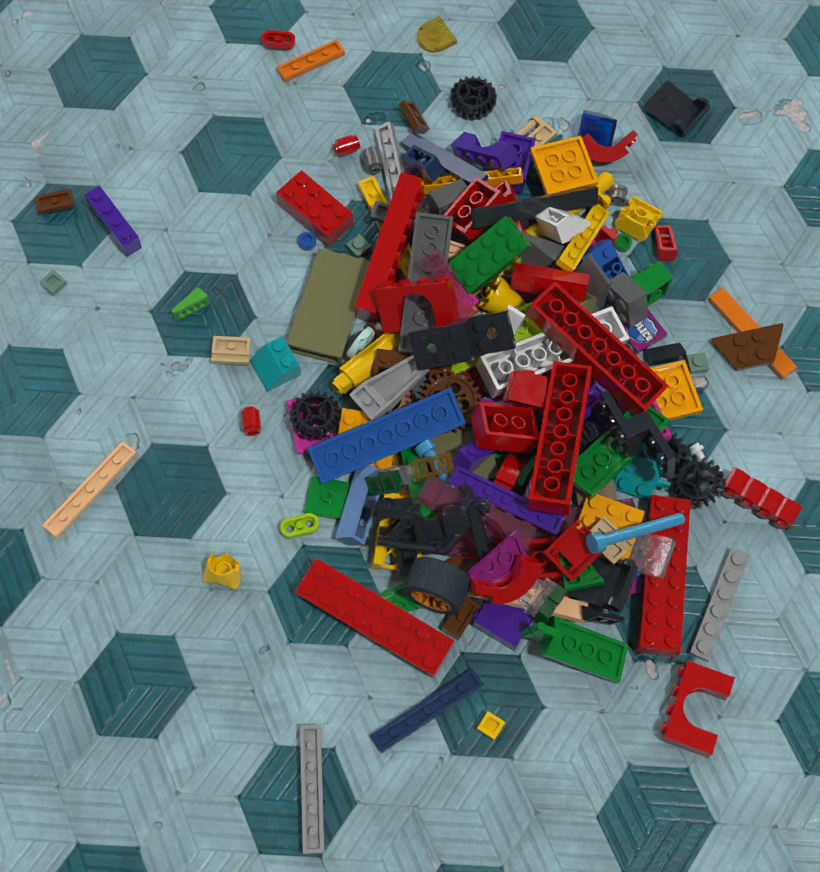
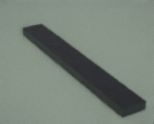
M585 187L472 209V227L476 229L495 225L504 216L511 217L513 221L532 218L548 207L568 211L598 205V187Z

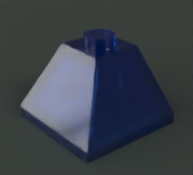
M583 110L578 136L583 137L588 133L597 144L611 147L617 119L602 113Z

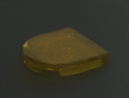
M440 16L422 24L417 33L419 46L428 52H441L457 44L456 37Z

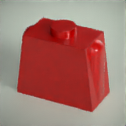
M533 370L512 371L509 374L502 402L525 408H533V410L538 411L544 409L546 405L547 377L537 375Z

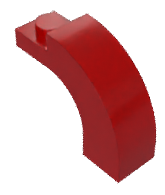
M631 130L621 141L611 147L597 144L588 133L582 139L591 161L607 163L626 156L629 152L625 147H631L637 141L635 137L638 134Z
M510 453L498 471L494 483L512 491L522 469L528 461Z
M517 554L514 566L505 578L493 582L471 578L469 587L476 596L486 597L491 604L510 603L525 595L532 588L539 576L542 564L536 557Z

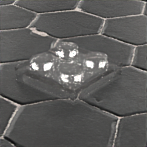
M654 534L637 537L629 559L634 560L638 566L637 573L663 579L676 541Z

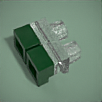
M410 465L380 468L366 476L365 481L371 496L398 493L403 490L401 485L411 484L410 478L414 476Z
M537 578L530 589L535 593L534 596L527 592L517 601L525 607V614L533 615L538 619L537 623L543 622L546 624L568 590L548 578L544 582Z

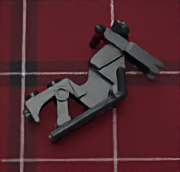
M463 483L460 486L461 490L466 494V500L463 504L444 505L439 516L435 519L427 520L423 518L421 507L418 503L380 497L378 505H374L372 517H376L375 526H378L384 519H396L389 524V527L380 526L378 535L382 536H378L377 545L446 556L453 550L472 525L477 554L482 558V551H485V555L489 553V538L487 537L483 517H485V513L490 512L491 501H487L488 497L485 496L476 502L473 489ZM413 521L415 531L405 530L406 528H410L412 526Z

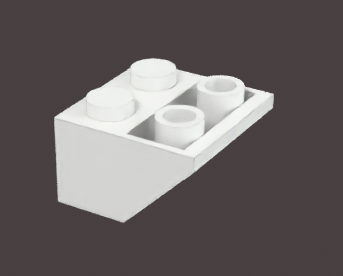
M552 207L546 208L535 216L542 235L561 244L570 241L572 237L583 232L585 228L591 225L590 221Z

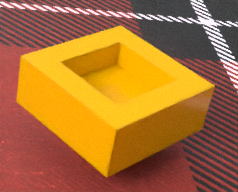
M487 711L477 727V731L494 741L504 726L505 721Z

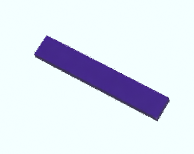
M458 465L448 484L460 490L461 484L465 483L473 489L475 497L481 499L486 496L488 497L487 501H491V505L554 535H557L565 519L560 514L528 510L527 498Z

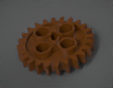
M444 371L443 377L437 373L436 380L431 377L429 378L431 385L424 384L426 390H421L420 394L425 397L419 398V401L444 391L451 386H457L460 392L454 393L458 404L466 403L468 405V409L461 410L466 424L471 426V414L480 401L477 400L481 398V395L475 394L479 388L472 387L474 381L467 382L469 376L462 379L461 372L454 376V371H451L450 376H448L446 371ZM460 395H466V397L457 399L458 397H460ZM465 425L460 426L463 431L465 430Z

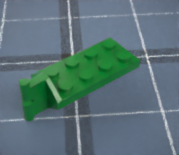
M556 616L550 617L547 625L540 622L521 631L522 637H528L540 642L542 656L613 683H620L628 648L627 643Z

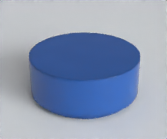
M310 232L300 234L298 237L299 247L304 251L314 249L316 246L315 235Z

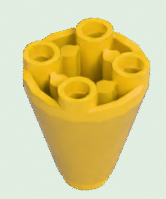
M497 275L493 283L490 282L485 288L484 292H486V295L480 299L477 306L488 312L506 310L509 305L518 308L527 303L515 290L510 289V284L504 278Z

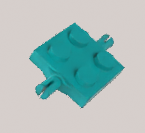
M638 455L616 476L614 482L616 490L646 500L650 499L657 486L668 490L671 483L660 479L656 461Z

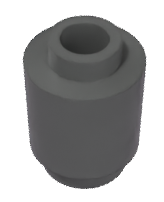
M374 146L364 149L363 160L366 171L371 174H378L384 167L379 150Z

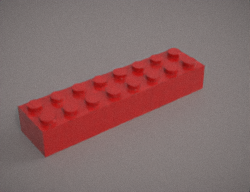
M400 173L355 304L357 319L370 323L374 321L379 322V319H381L375 289L384 281H392V283L396 281V269L401 267L402 252H406L408 242H406L407 237L411 236L413 231V219H416V212H419L418 205L424 199L425 193H423L422 178Z
M556 281L533 301L527 309L525 315L578 364L592 366V377L634 416L645 412L668 388L669 385Z
M553 361L529 493L528 510L569 516L591 383L592 366Z
M651 495L648 501L646 522L676 513H682L685 522L682 525L647 534L645 537L636 653L677 658L681 652L691 500Z
M317 558L295 591L299 597L433 678L436 677L455 645V640Z

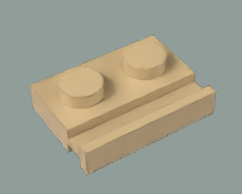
M213 336L211 363L249 366L251 338Z
M604 516L590 531L592 533L601 532L602 534H607L619 529ZM631 540L606 546L607 549L601 555L614 565L634 543Z

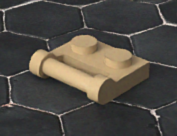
M537 115L532 116L523 128L514 133L524 136L534 126H538L527 136L536 138L535 146L548 144L557 136V131Z

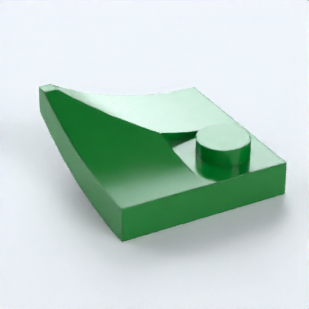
M537 454L529 459V462L524 466L515 483V493L524 496L533 475Z

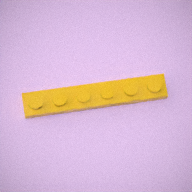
M599 204L592 206L585 217L586 220L590 221L591 225L585 228L583 232L572 237L555 264L565 271L573 272L610 212Z

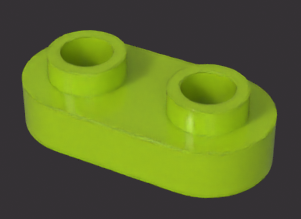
M312 513L286 518L280 524L281 534L287 539L313 534L319 528V519ZM310 522L313 526L307 527L306 524ZM289 527L294 528L292 532L287 531Z

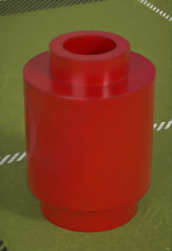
M348 135L336 139L333 149L336 155L339 154L342 157L357 152L360 149V142L356 135Z
M253 406L245 407L240 413L242 430L246 436H256L260 434L262 429L260 411Z

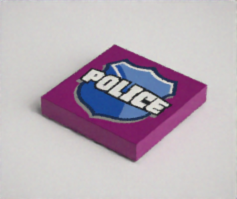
M648 308V317L632 328L622 323L630 338L628 342L634 346L636 354L667 337V332Z

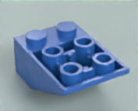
M610 239L599 240L590 246L576 266L578 269L585 258L591 254L609 280L622 272L629 276Z

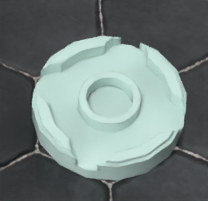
M367 327L353 342L347 352V357L352 359L365 346L369 345L375 335V330Z

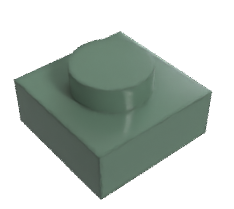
M359 234L346 243V248L356 258H361L371 250V245Z
M52 270L40 280V284L53 296L67 285L66 280L55 270Z
M705 352L686 356L690 375L709 371Z

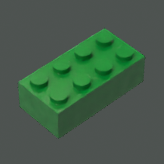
M504 216L451 260L448 265L469 293H477L533 246L512 218Z

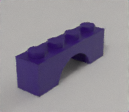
M467 132L462 133L451 144L453 155L463 161L504 172L518 159L511 143L498 141L493 145L481 147L477 136Z
M101 186L84 194L88 207L97 219L100 218L115 239L116 244L126 257L142 248L138 235Z
M474 440L459 449L451 464L455 468L458 465L473 472L497 451L503 454L506 451L477 448L476 441Z

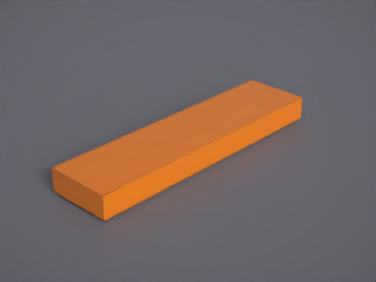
M336 39L276 66L283 81L288 82L344 56L345 51Z

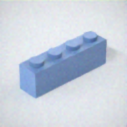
M373 465L364 466L354 473L335 537L348 546L365 545L373 518L374 505H377L379 495H370L365 477L371 473L383 472Z

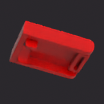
M579 519L544 551L572 582L603 553L592 554L589 551L586 538L592 532L585 525L578 530L576 527L581 523ZM559 552L574 565L568 571L555 558Z

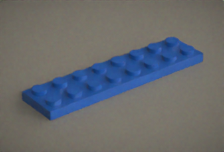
M448 388L308 448L321 483L325 484L364 466L418 445L427 439H432L463 426L466 422L452 388Z

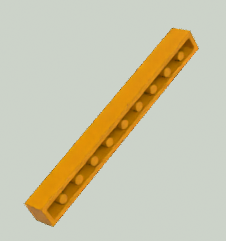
M521 167L509 168L504 172L500 170L484 171V173L488 174V180L485 182L493 187L506 180L511 185L523 183ZM452 175L439 177L434 183L422 179L423 193H425L424 195L429 194L430 191L458 179Z

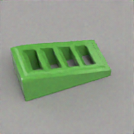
M199 287L196 288L171 310L173 319L177 321L209 305L208 295Z

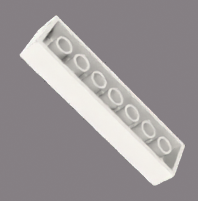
M612 306L592 314L624 345L630 339ZM543 332L517 342L515 349L480 356L475 366L491 397L495 398L505 394L509 374L512 371H524L527 369L535 371L537 375L545 376L552 372L553 361L578 363Z

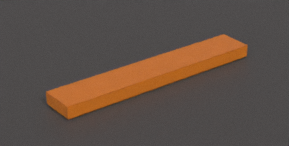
M721 288L709 297L710 303L737 332L761 328L724 288ZM778 347L775 361L773 364H769V366L783 380L795 371L797 366Z

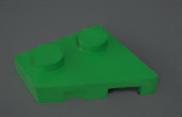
M559 552L560 562L568 571L574 565ZM592 565L588 566L573 582L562 572L565 589L568 591L604 585L603 578Z

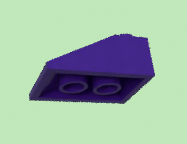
M501 131L499 141L511 143L518 156V159L507 169L521 167L523 172V183L512 184V187L516 192L523 193L532 158L530 148L535 146L536 138Z

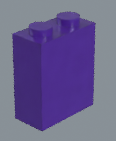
M483 599L482 603L485 605L481 610L477 609L472 618L474 620L473 627L515 651L523 638L521 631L531 625L536 613L505 604H491L488 600Z

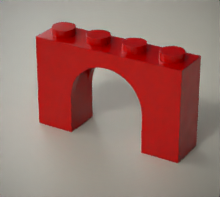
M437 276L432 280H428V277H423L411 282L410 279L400 280L399 283L384 281L375 289L383 333L401 332L404 299L406 295L411 293L420 294L430 301L434 311L436 327L447 325L454 319H460L453 278Z
M687 661L684 666H680L677 674L680 680L678 684L674 685L671 695L674 696L673 703L668 704L666 715H669L667 722H663L660 729V734H662L661 741L709 758L713 755L718 735L691 724L684 713V701L686 696L697 692L725 701L730 696L735 677Z

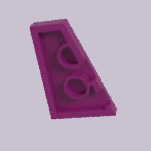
M514 530L467 572L469 578L492 582L505 578L514 566L516 555L527 556L519 533Z

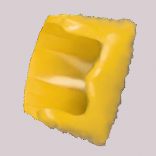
M229 553L218 557L215 554H211L207 560L203 582L217 583L236 590L241 580L239 561L237 559L234 560Z

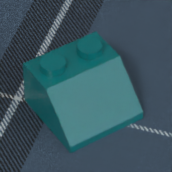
M283 336L266 343L250 360L267 392L301 376L300 365Z

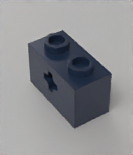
M415 145L402 157L411 172L432 183L445 171L436 155Z

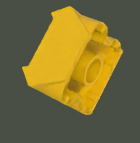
M633 196L629 199L627 205L621 209L614 224L616 230H621L634 237L639 243L647 239L663 215V211Z

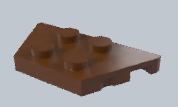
M779 323L712 338L711 341L722 352V355L730 361L736 371L769 365L775 361L784 325Z

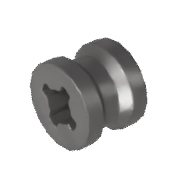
M619 184L611 186L610 204L614 206L625 205L627 200L625 196L628 193L627 187Z

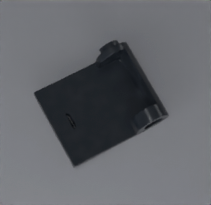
M667 80L643 106V109L679 137H685L707 113L710 105L709 101L704 97H697L695 100H692Z
M598 557L591 565L603 578L604 585L568 591L566 596L613 612L622 613L638 571V566L634 560L628 558L612 565L608 560Z

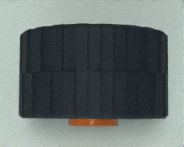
M419 557L414 560L403 587V592L410 600L424 608L441 614L455 615L461 610L469 589L470 578L464 571L447 562L431 557Z

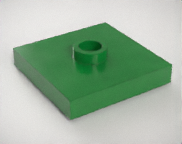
M312 476L304 513L341 520L350 489V482L332 480L322 484L319 477Z

